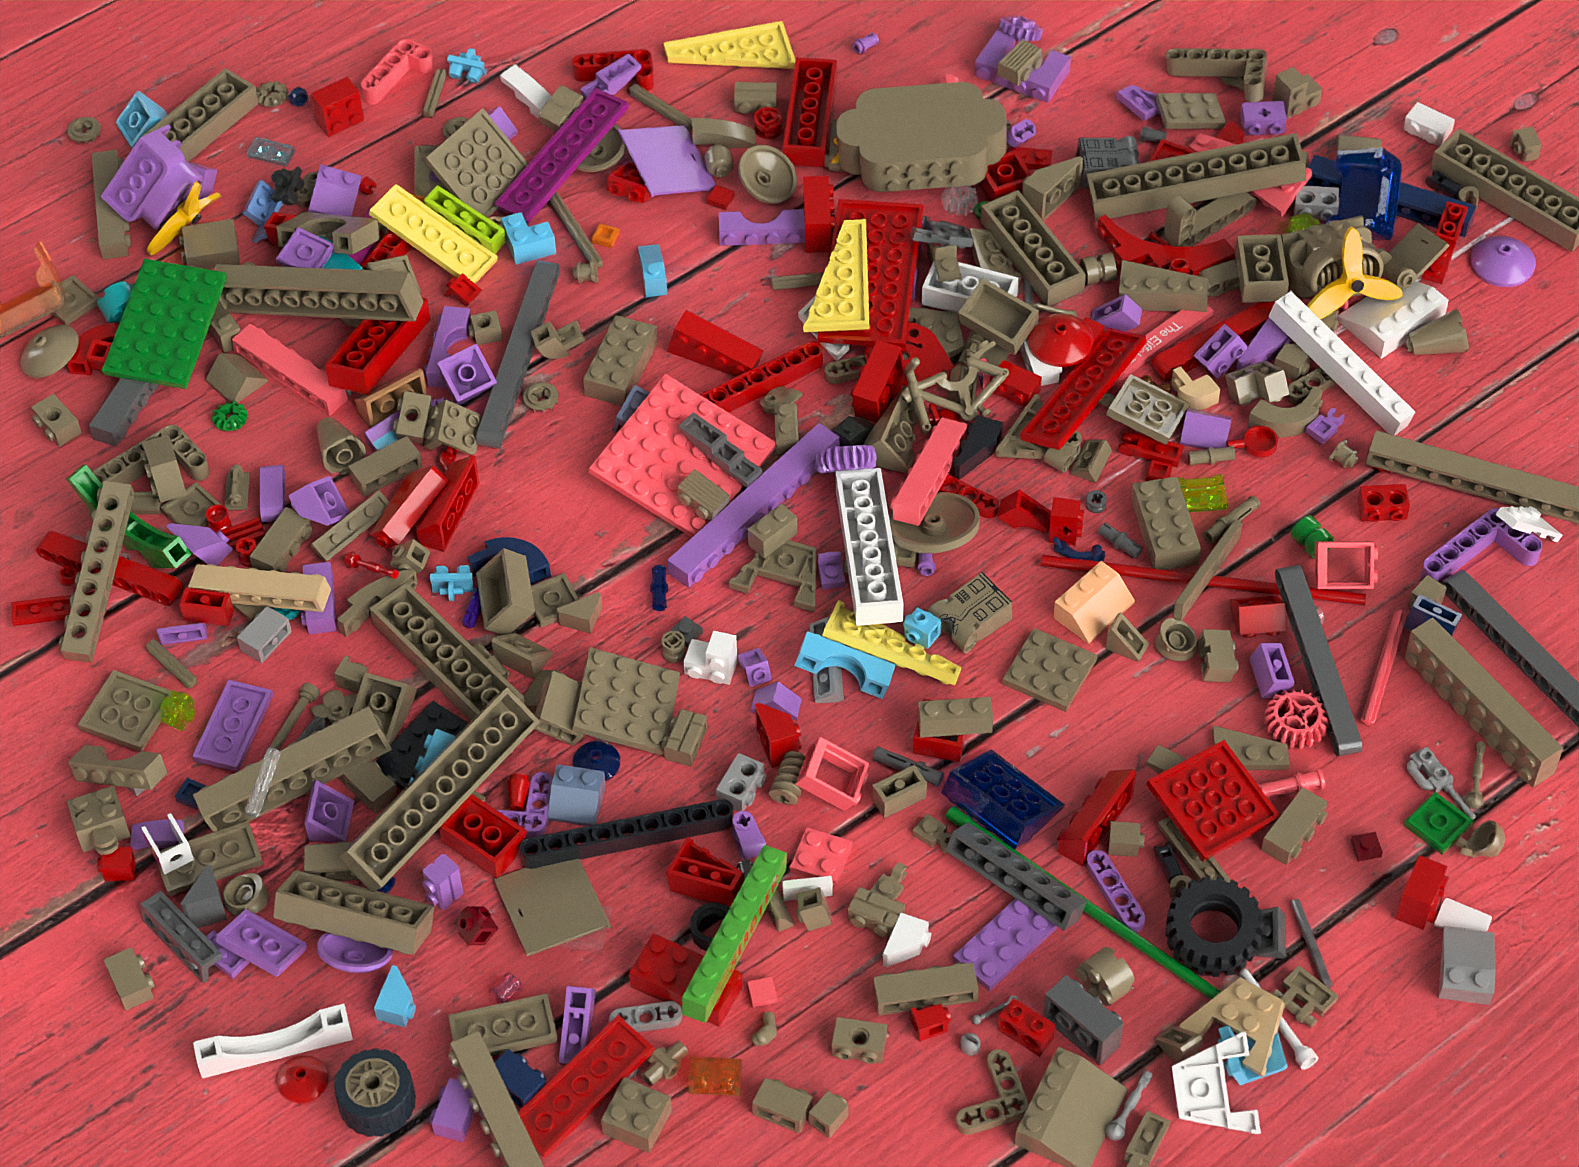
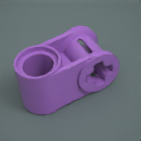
M739 811L733 816L732 834L741 858L748 860L757 857L762 847L766 845V842L759 831L753 815L747 811Z

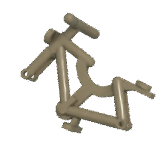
M985 340L976 347L978 351L966 360V365L969 367L967 376L958 382L946 380L947 374L945 372L937 373L917 382L914 370L919 365L920 360L916 357L912 358L906 365L903 373L907 378L908 387L902 390L900 395L906 403L912 400L923 434L929 433L931 429L923 400L960 413L961 418L965 421L974 420L978 411L982 417L989 416L991 411L989 408L985 410L982 404L1009 375L1008 369L980 360L982 354L996 345L994 340L990 343ZM978 371L994 376L992 381L972 401L968 387L975 380ZM937 384L942 389L958 391L961 404L923 391V389Z

